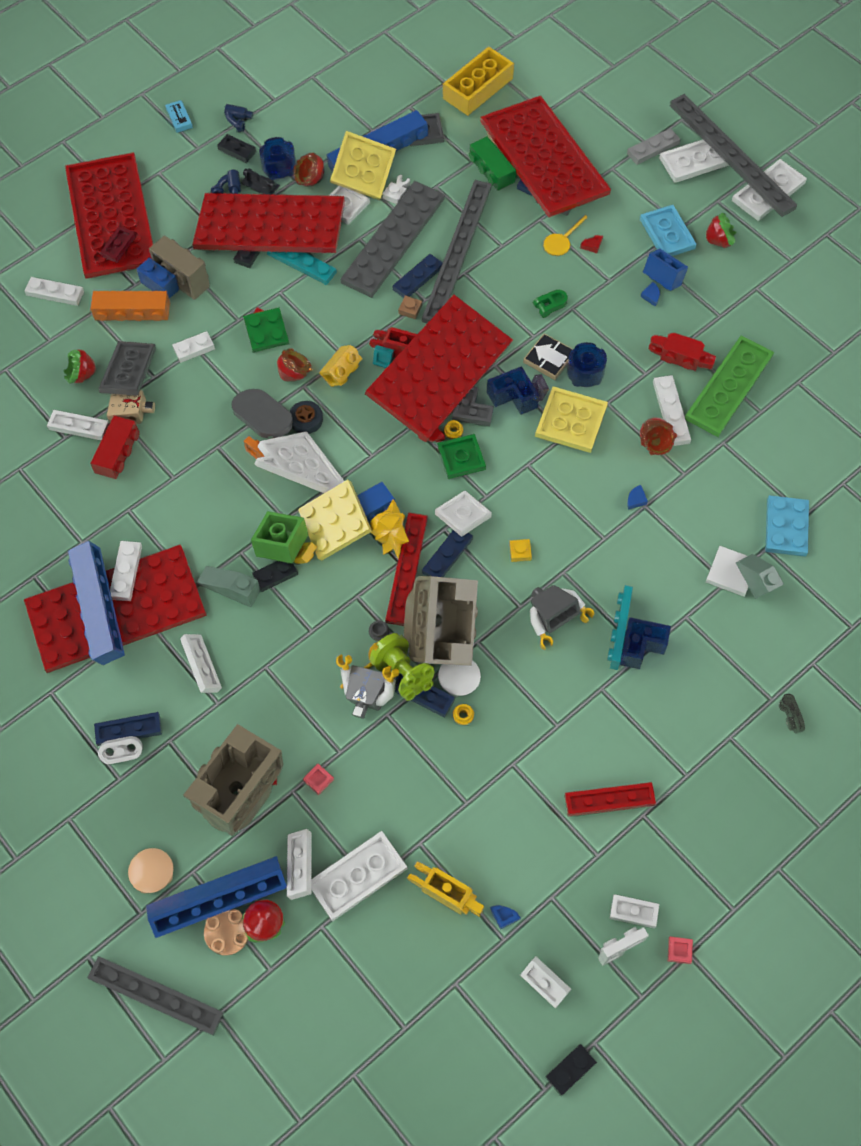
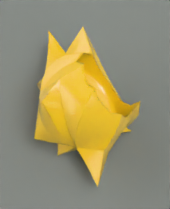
M394 499L387 510L377 514L371 520L372 532L370 533L375 536V540L382 543L383 555L394 550L399 560L401 546L409 542L403 527L405 515L400 513Z

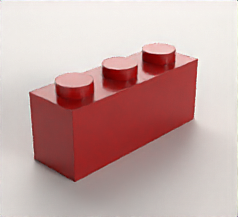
M113 416L90 463L95 474L117 479L119 473L124 469L126 458L132 452L134 441H137L140 431L135 421Z

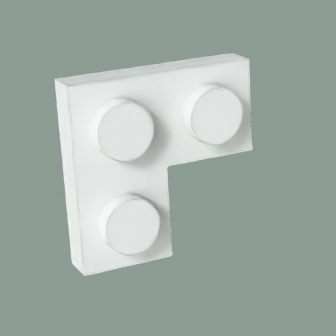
M634 927L624 933V938L618 941L616 938H613L604 943V947L601 948V953L598 957L602 966L623 956L626 950L645 941L649 936L645 928L637 930Z

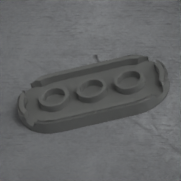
M248 389L237 394L232 400L231 406L234 415L263 438H268V436H273V438L282 437L292 428L293 419L291 413L263 390Z

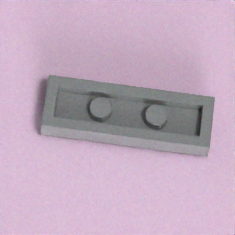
M669 128L628 148L627 154L638 165L679 145L680 138Z

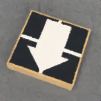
M544 333L526 355L523 363L556 380L574 357L576 350Z

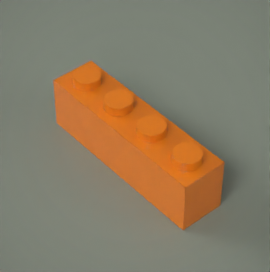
M93 291L90 309L94 320L161 321L168 320L170 300L167 291Z

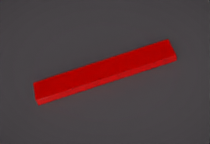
M408 512L405 532L409 542L401 546L385 619L387 624L404 626L406 600L414 588L428 515Z

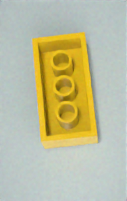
M488 46L443 83V99L469 116L513 79L514 63Z

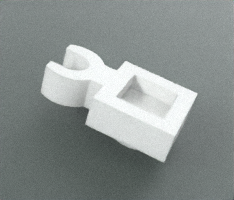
M399 175L397 183L391 182L382 193L383 199L397 204L410 186V179L408 178L405 182H402V175Z

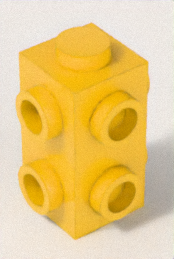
M352 345L341 346L319 374L331 387L342 386L348 381L347 377L359 367L358 364L363 358Z

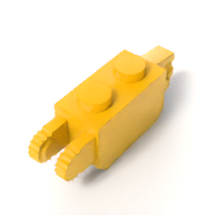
M416 862L415 868L426 874L427 878L423 881L416 875L409 874L407 879L422 888L423 893L458 914L464 913L467 915L469 911L480 917L484 906L475 901L477 896L473 894V890L469 886L436 867L431 869L421 862Z

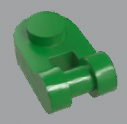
M554 290L537 297L533 301V305L539 309L541 317L546 318L552 312L564 308L567 304L568 296L563 290Z

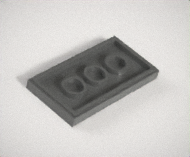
M118 341L100 383V393L138 396L156 350L155 344Z

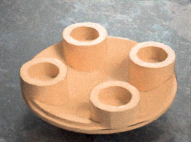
M156 848L145 849L135 855L128 868V877L131 884L144 894L162 890L173 879V863L169 855Z
M231 909L207 918L204 927V939L207 946L213 952L220 955H232L239 952L248 942V937L243 928V914L239 910Z

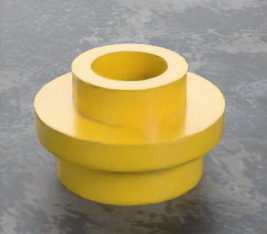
M456 420L449 421L444 427V433L450 439L459 438L463 434V426Z
M460 704L453 710V719L459 725H468L474 719V710L467 704ZM466 713L468 716L466 718H461L460 714Z

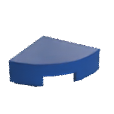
M652 282L641 292V297L653 306L657 305L660 291L658 286Z
M636 486L628 496V510L647 505L648 500L642 486Z
M502 905L490 907L500 930L521 920L519 914L511 908Z

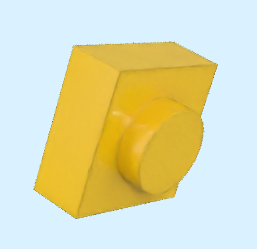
M530 539L509 541L511 562L532 560Z
M312 542L304 543L294 562L296 564L308 563L313 558L317 546Z

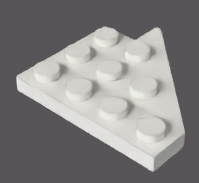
M307 432L259 442L258 448L265 457L256 459L254 464L257 467L322 493H326L344 482L343 478Z

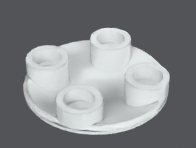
M473 660L472 666L442 664L439 669V683L453 697L467 695L473 692L480 684V670Z

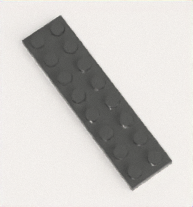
M414 181L341 277V284L372 298L442 204L445 194Z

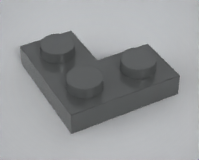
M473 387L454 409L452 420L490 426L494 406L477 404L478 387Z

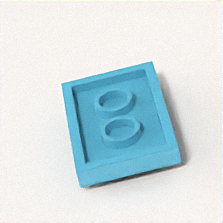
M674 205L641 214L640 221L656 249L660 248L669 255L675 256L696 248V242Z
M768 496L765 552L807 556L809 500Z

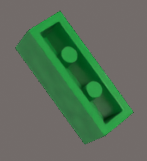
M488 136L470 144L469 159L477 165L480 173L486 176L491 186L493 185L499 191L515 183L516 169Z

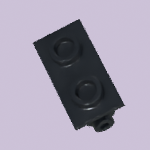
M251 168L244 169L243 171L245 178L241 184L261 194L273 195L280 187L273 179L263 175L260 176L252 171Z

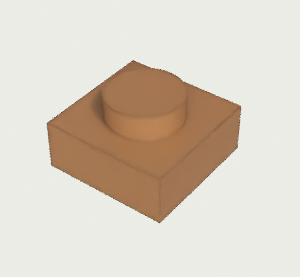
M405 296L398 309L399 314L416 319L422 307V301Z

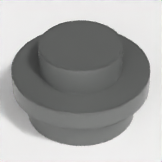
M374 621L369 626L370 637L373 640L380 641L389 635V626L383 621Z

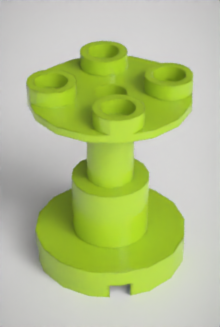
M398 633L387 635L377 643V650H372L370 661L377 670L382 671L385 667L391 666V670L397 668L399 673L404 676L399 684L398 691L407 701L412 700L423 690L427 691L433 686V666L429 663H422L413 668L410 665L411 660L406 655L409 643L403 635L400 636Z

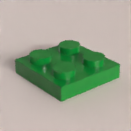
M280 307L243 316L253 353L289 344Z
M475 434L437 443L448 479L486 470V464Z

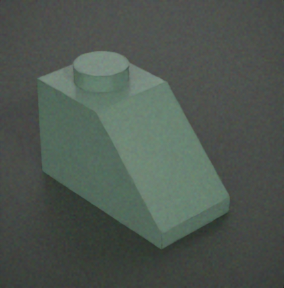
M754 554L736 562L755 599L784 584L775 567Z

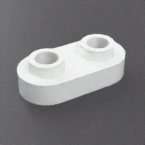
M134 736L109 740L101 744L98 756L106 764L133 760L141 755L143 745L141 740ZM134 744L136 748L130 749L128 745ZM112 748L114 752L108 753L106 749Z

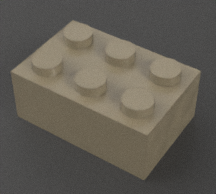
M164 235L149 248L152 260L174 274L179 289L194 300L210 287L205 262L201 258H196L188 249L179 246L174 239H169Z

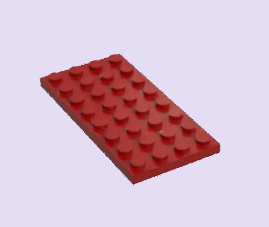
M541 95L481 116V124L506 159L516 169V173L548 218L610 195V187Z
M134 152L66 165L65 170L85 279L137 269L148 258H151L149 248L153 246V240ZM118 226L135 232L136 237L119 262L116 263L103 258L100 252Z
M205 193L192 246L194 250L336 253L345 197Z
M453 295L370 385L365 395L427 442L509 347L513 339L456 295Z
M181 544L140 558L131 601L112 600L123 646L207 616ZM115 567L106 570L109 588H111ZM73 582L24 599L46 673L90 658L88 641L84 635L85 626L80 617L81 608L76 598L77 590Z

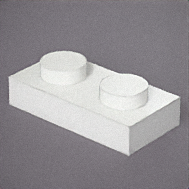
M207 331L172 345L180 363L215 349Z
M614 894L609 919L655 929L659 904Z
M537 957L532 959L520 975L555 1008L571 990L567 984Z

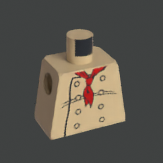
M140 390L138 396L111 394L107 411L108 420L111 422L115 415L140 424L143 421L144 413L155 412V402L146 401L142 390Z

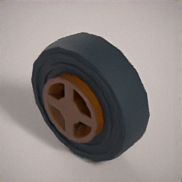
M300 401L291 407L289 412L293 419V430L298 433L307 432L311 434L321 427L323 413L319 405L312 401Z

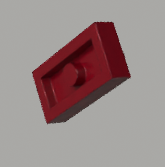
M118 226L101 250V256L118 263L135 239V232Z

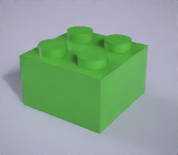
M267 511L251 539L256 557L293 564L308 536L305 520L303 517Z

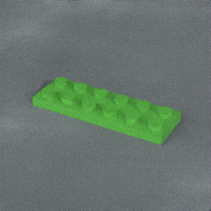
M740 336L685 415V420L719 437L772 359L774 352Z

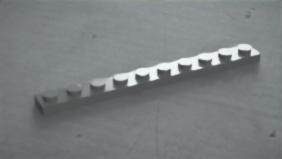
M685 94L671 100L670 107L781 217L796 210L797 204Z
M478 180L473 182L422 316L423 323H428L451 298L491 191V183Z

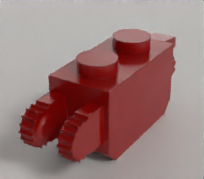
M393 327L389 328L387 332L377 329L373 333L376 339H371L369 344L372 348L378 345L393 349L394 358H396L417 334Z
M674 332L668 334V337L654 335L650 339V352L660 355V360L694 371L697 370V367L712 369L716 356L704 351L705 345L702 341Z

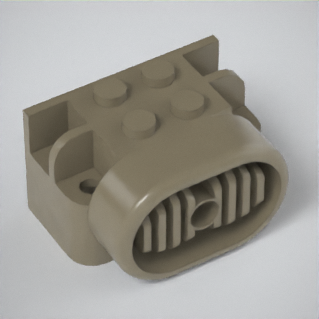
M418 576L415 579L414 588L406 600L404 637L409 643V658L411 661L472 666L473 643L476 637L475 619L478 615L476 607L478 580L434 576Z
M237 724L220 747L217 746L213 750L209 762L200 767L196 779L183 796L190 800L192 807L201 813L211 826L234 836L238 830L243 829L253 820L270 796L272 784L283 768L282 751Z

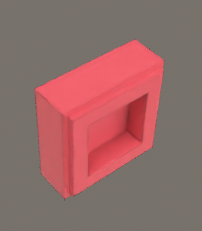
M319 764L303 778V781L318 795L334 780V777Z
M669 937L667 961L691 964L693 939Z

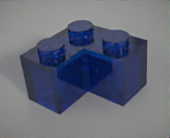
M522 366L487 380V394L494 407L513 401L520 415L538 408L539 394Z
M629 617L620 665L640 669L645 651L664 655L668 646L671 626Z

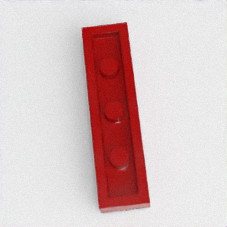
M652 782L564 794L568 817L656 805Z

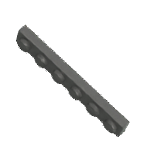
M100 956L97 957L87 977L93 982L214 1036L224 1015L220 1010Z

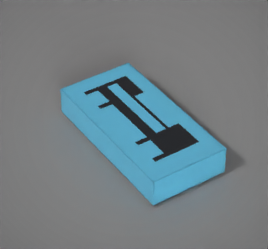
M181 100L165 105L176 133L193 128Z

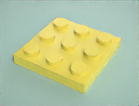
M346 131L330 183L380 200L396 149Z
M552 387L535 437L591 453L608 402Z
M349 480L342 482L298 509L301 517L305 520L310 541L317 546L315 550L316 556L321 561L372 532L352 482Z

